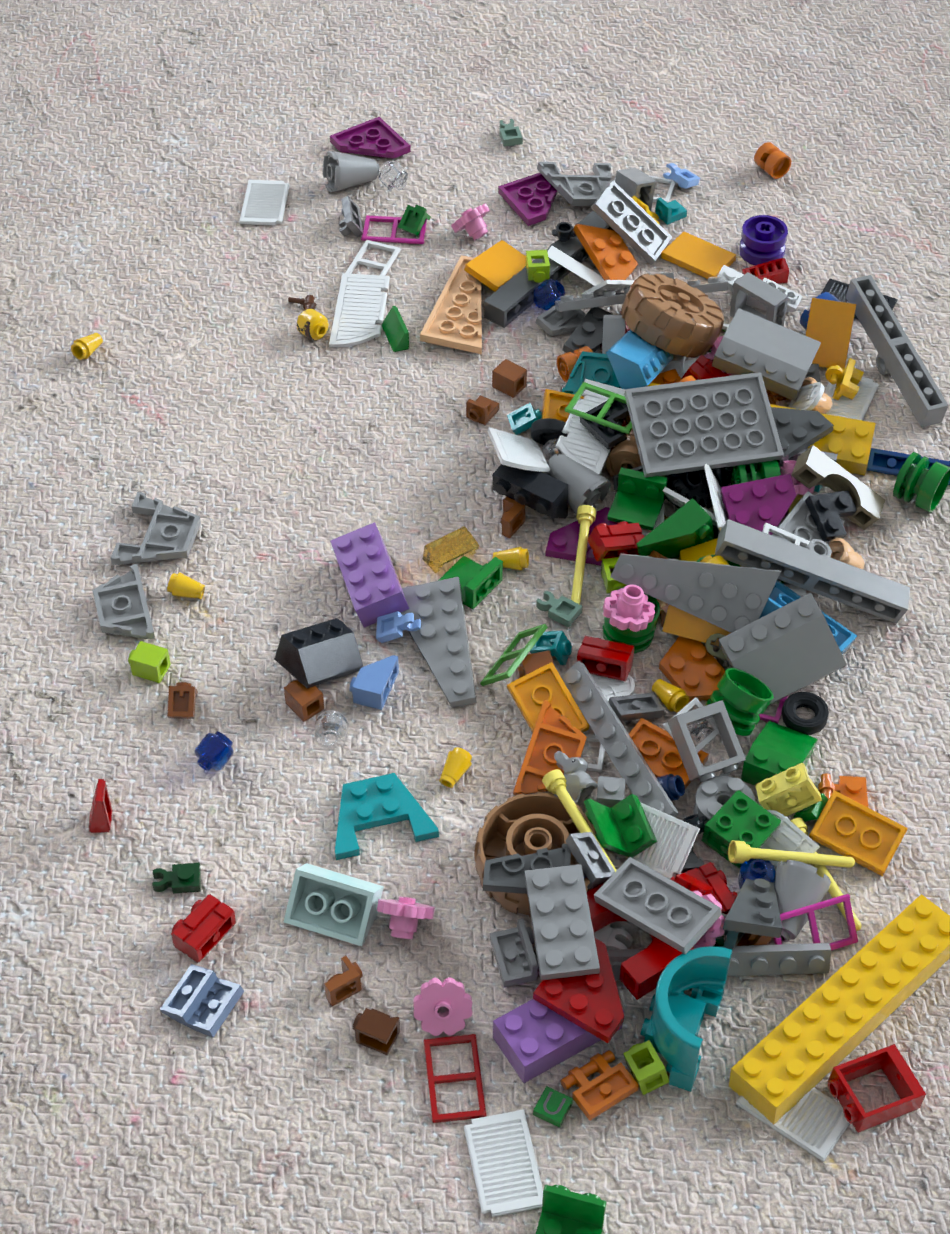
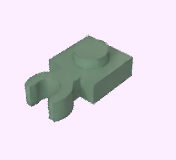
M510 119L509 124H504L503 120H500L499 135L503 146L523 144L519 126L514 127V120Z
M544 591L543 599L546 601L536 600V607L539 610L548 611L549 618L568 628L582 613V605L564 596L556 599L553 593L549 591Z

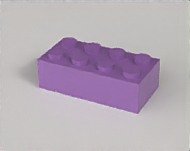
M375 522L330 541L355 612L364 628L377 623V617L397 611L401 613L409 609L384 540Z
M534 999L493 1020V1039L523 1083L601 1041V1039Z

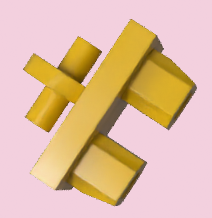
M850 358L844 369L839 365H835L826 370V379L831 384H836L832 396L833 399L839 400L843 395L853 400L858 393L859 386L857 385L861 381L864 372L854 367L856 360Z

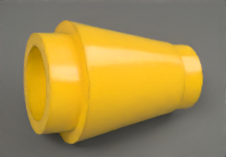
M98 333L76 339L71 346V352L79 360L88 359L103 343V339Z
M516 547L493 552V558L497 557L503 561V568L522 571L523 568H528L529 566L528 549Z
M180 572L178 574L172 573L167 586V592L172 593V596L202 599L205 591V585Z
M662 679L654 682L652 691L669 711L678 713L689 703V697L685 690Z
M454 747L452 751H449L439 779L440 783L448 788H453L472 765V755L459 747Z

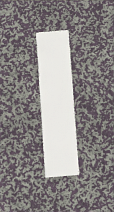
M551 246L548 250V257L592 285L596 286L604 281L602 276L554 246Z

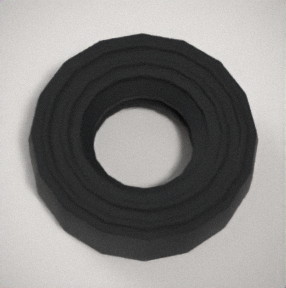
M550 418L536 420L531 426V438L539 444L555 447L561 435L564 437L568 436L567 433L562 432L565 422Z
M797 692L790 695L785 700L782 708V719L787 728L806 735L820 732L825 727L829 716L828 706L825 701L818 695L810 692ZM800 707L810 708L814 711L815 716L812 719H802L796 715L795 710Z

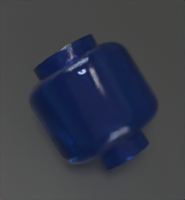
M548 279L535 287L533 301L538 308L547 311L555 306V301L560 300V297L565 295V288L559 281Z
M218 731L215 734L207 733L194 750L198 758L196 763L208 772L211 768L217 771L222 770L234 754L233 742Z
M762 859L745 861L740 867L738 877L739 888L741 889L746 879L753 881L755 879H765L774 883L776 875L774 865L769 860Z

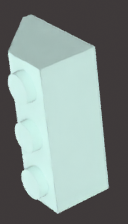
M306 863L295 871L284 923L362 947L378 913V900L381 899L384 886Z

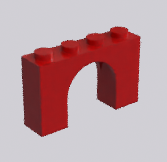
M604 883L586 892L594 933L613 922L627 921L595 902L594 894ZM651 934L652 943L644 950L622 962L620 967L619 980L636 1000L656 989L660 975L665 967L674 958L682 954V952Z

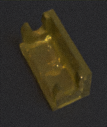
M464 526L425 545L422 559L434 573H437L444 564L466 553L470 555L475 554V550L479 549V544Z

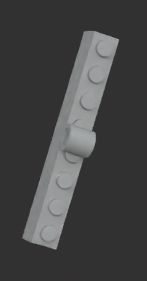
M871 275L851 279L846 299L849 303L856 304L855 314L878 352L876 357L878 371L881 375L891 374L921 428L942 423L949 405Z
M729 519L718 534L715 556L720 555L725 560L747 568L781 571L778 577L779 580L894 623H898L908 610L910 587L831 558L830 546L820 539L811 540L807 547L804 548Z

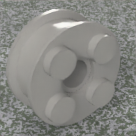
M716 776L704 781L697 789L693 813L698 814L699 817L707 816V820L704 821V824H706L736 791H741L753 801H755V797L749 786L741 779L729 776Z

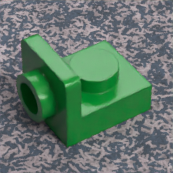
M407 205L398 228L418 236L425 219L430 221L431 216L426 213L427 209L422 206L415 205V207Z

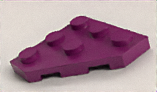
M381 117L330 135V143L338 151L344 153L394 159L411 152V145Z
M540 172L498 186L499 195L527 226L546 220L558 192Z
M790 474L725 486L720 489L727 519L761 532L765 523L777 527L797 496Z
M609 507L596 511L595 521L589 528V536L598 524H618V522L607 519ZM578 520L550 533L545 556L576 561L580 530ZM588 543L585 563L602 566V561L596 562L593 550H591Z

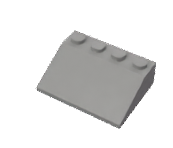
M738 308L714 355L712 367L731 375L761 372L767 390L795 401L821 342Z
M811 593L719 639V646L731 668L740 669L753 675L772 691L774 697L769 705L847 666L827 621Z

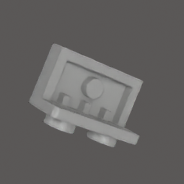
M517 919L516 928L490 933V942L503 986L509 987L536 981L539 969L537 952L533 951L531 945L534 944L531 927L526 928L524 919Z

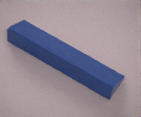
M871 448L866 471L897 476L910 454ZM929 458L928 470L936 461L950 467V461Z

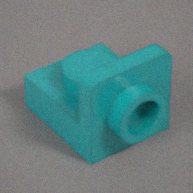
M661 197L656 199L655 213L665 224L668 225L687 217V210L676 200L667 203Z
M528 403L507 414L514 434L518 435L531 428L534 421L542 419L540 409L535 410L532 404Z
M563 631L544 632L530 650V653L550 651L551 656H555L560 665H566L572 653V644Z

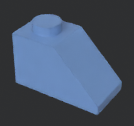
M392 655L360 668L357 677H353L350 683L349 690L353 695V703L379 710L383 709L399 673L398 656Z

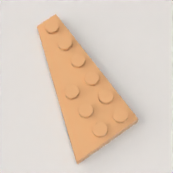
M462 255L459 258L420 333V341L482 355L481 282L464 271L465 264L474 258Z

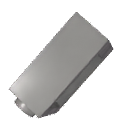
M748 272L734 281L730 302V316L734 317L738 308L784 327L788 295ZM747 295L767 306L766 316L746 305Z
M723 700L677 715L667 721L690 781L699 778L700 782H704L716 777L715 772L720 770L724 774L739 769L737 764L746 760ZM713 717L729 759L703 767L687 726Z

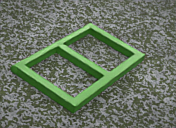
M586 382L582 383L565 408V412L628 435L633 429L631 421L627 427H623L603 419L614 400L627 404L625 396ZM585 390L609 398L597 417L573 409Z
M542 624L519 632L480 684L485 686L510 678L548 628L547 625ZM533 635L524 648L511 652L521 638ZM516 658L506 672L494 675L504 661Z

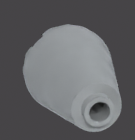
M327 151L328 156L323 158V178H327L328 184H325L329 192H337L376 180L380 174V166L374 159L335 151Z
M563 454L554 455L547 462L550 467L548 474L568 484V504L575 514H577V508L581 505H590L596 508L594 504L598 499L603 501L610 491L611 483L607 478Z
M787 860L784 865L780 861L776 868L774 881L779 913H786L821 902L831 884L829 877L824 874L822 878L816 874L817 868L800 861ZM807 913L781 921L782 942H788L797 937L808 921Z

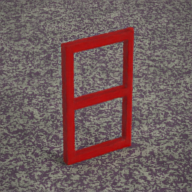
M476 1034L424 1039L432 1122L440 1123L486 1117ZM471 1043L475 1072L433 1075L430 1047ZM476 1080L479 1110L438 1114L435 1084Z

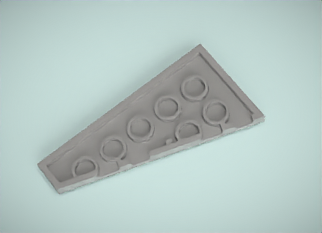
M621 553L610 578L626 585H637L642 588L644 593L732 633L759 619L781 571Z
M459 577L402 588L409 609L401 612V614L413 613L414 620H421V629L408 632L426 660L429 669L435 676L450 706L454 708L477 703Z

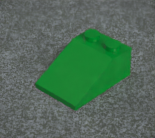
M692 498L636 543L638 554L640 556H649L654 550L668 559L677 558L681 550L713 540L712 518Z
M768 721L753 742L745 758L741 780L756 786L757 783L777 775L790 767L800 763H804L806 766L818 739Z

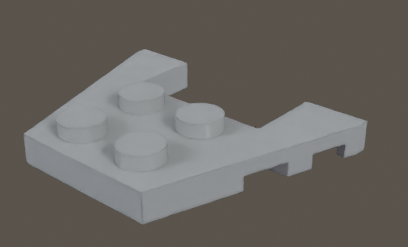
M538 162L537 170L571 206H592L611 180V163H594L592 170L595 175H561L556 162Z
M137 492L132 504L133 513L153 516L141 546L116 543L110 558L111 564L121 565L188 558L201 524L200 516L176 506L171 508L164 505L162 500L157 498L152 500L147 498L145 493Z

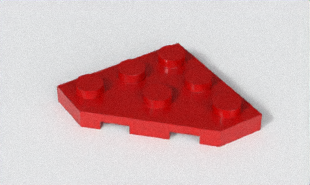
M595 938L600 966L599 974L542 980L533 992V999L608 1044L624 1022V1012L606 945Z

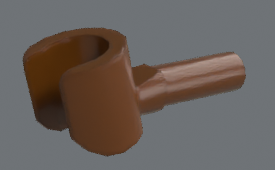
M307 295L305 299L288 298V302L301 304L305 310H315L317 305L314 303L315 298L313 295Z

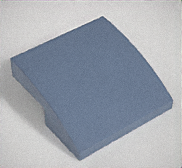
M191 964L160 1010L173 1020L197 1032L214 1037L244 993V990L240 984L218 978L213 970Z

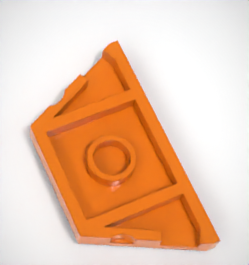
M582 224L574 226V233L604 281L626 280L635 270L638 263L616 231Z
M682 636L677 638L659 663L660 671L671 684L686 691L689 702L695 697L699 701L711 699L710 696L713 691L719 690L717 685L725 673V669L707 652L705 646L700 641Z
M546 700L543 701L513 795L547 792L548 790L542 782L543 777L548 772L556 769L561 770L564 775V770L557 766L554 758L556 752L561 751L569 758H581L587 737L579 729L574 728L564 715L561 716Z

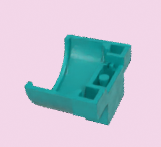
M709 946L689 950L686 955L682 953L674 958L660 975L656 993L653 995L649 1011L653 1013L651 1019L645 1018L640 1035L645 1036L644 1042L650 1040L655 1051L660 1053L668 1062L666 1072L670 1073L669 1085L692 1091L702 1057L699 1055L703 1039L697 1037L704 1014L714 1017L717 1015L724 994L732 949ZM693 988L691 997L686 995L684 991Z

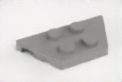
M137 564L130 566L131 571L120 577L117 574L107 583L101 584L92 590L102 633L155 639Z

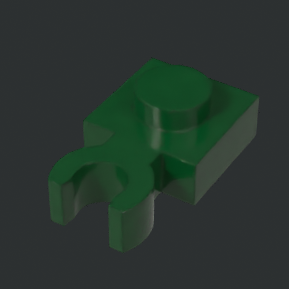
M200 862L172 864V871L168 872L162 868L153 870L154 879H163L159 882H152L155 892L165 891L168 887H172L173 894L201 892Z

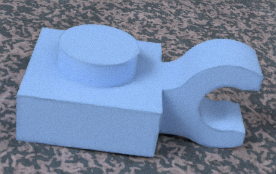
M674 163L666 165L671 170V174L669 172L663 173L664 178L672 179L678 183V186L685 189L698 185L700 177L686 169L681 170Z
M399 611L377 617L376 639L384 643L403 637V630L417 631L421 629V620H414L413 613L402 615Z

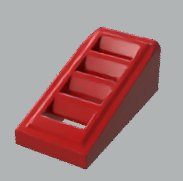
M785 258L742 269V274L745 275L748 272L762 281L764 278H767L777 284L788 283L789 267Z
M98 779L89 819V832L103 833L111 830L113 810L104 779Z

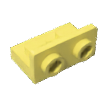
M804 763L790 767L756 784V791L761 806L766 810L778 811L784 816H789L822 801L821 794L809 778Z

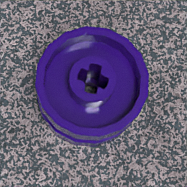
M757 215L747 219L742 226V239L739 247L740 256L749 264L758 265L783 258L788 236L786 224L777 217L769 215Z

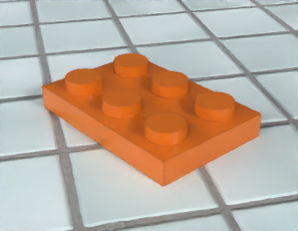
M641 718L629 733L634 744L655 777L668 774L679 775L683 779L686 789L691 781L674 739L667 731ZM700 750L697 754L704 765L708 761L709 754Z

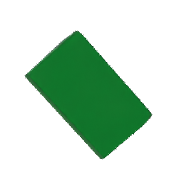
M392 306L382 323V328L393 352L408 350L409 332L398 308Z

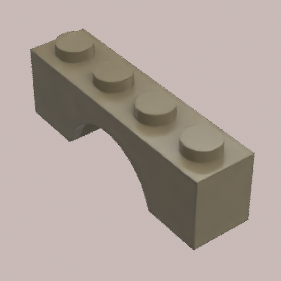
M814 445L798 456L791 476L809 489L816 485H823L834 492L848 490L857 512L853 516L846 517L863 530L879 520L885 499Z

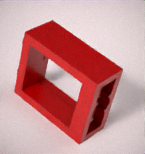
M895 1044L833 1067L827 1081L830 1093L834 1098L838 1099L843 1107L846 1120L853 1124L858 1133L919 1109L926 1096L925 1091ZM882 1069L900 1097V1100L866 1113L847 1082Z

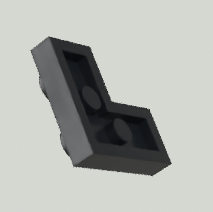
M614 400L603 419L617 424L619 421L630 416L627 404ZM607 401L586 413L597 417ZM580 417V423L608 450L627 439L626 433Z
M848 490L810 495L805 500L822 541H830L836 537L844 538L847 535L840 517L853 516L857 512Z

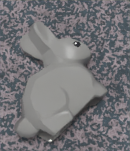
M558 751L554 754L557 766L564 770V777L567 780L566 790L574 803L580 806L583 811L585 809L584 801L589 798L592 791L598 787V784L586 773L588 767L586 760L580 757L569 758L565 753Z

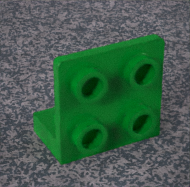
M621 467L618 477V490L607 519L618 523L623 521L628 522V524L639 523L640 528L654 530L666 498L663 489L667 487V478L661 476L645 477L644 472Z
M463 556L439 580L459 577L463 604L474 609L502 581L503 561L494 557L488 564L486 563L482 566Z
M738 790L705 824L701 841L729 861L728 848L732 840L744 841L751 848H760L780 826L781 820ZM753 859L745 861L743 864H732L745 873L751 867Z
M631 794L611 808L589 798L584 801L587 809L586 816L593 824L597 833L595 836L602 848L609 849L628 858H633L657 842L638 796Z
M545 1185L542 1212L536 1234H602L607 1202L592 1193L579 1194L570 1191L562 1185Z

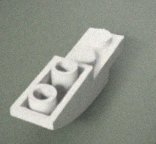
M723 265L717 277L728 281V289L733 292L732 286L734 281L744 274ZM764 278V282L788 295L786 312H795L803 296ZM747 295L746 305L767 310L765 304Z

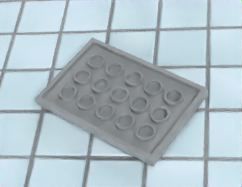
M761 372L625 390L624 395L645 477L705 470V464L714 469L780 460L784 456Z

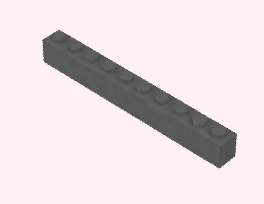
M592 211L583 220L576 223L613 230L595 211ZM577 236L571 237L567 242L557 240L550 245V247L554 246L579 263H582L589 257ZM549 258L550 279L537 283L534 280L528 281L527 270L524 267L507 283L500 286L496 292L485 299L483 304L484 318L505 328L571 271ZM534 259L532 263H542L543 259Z

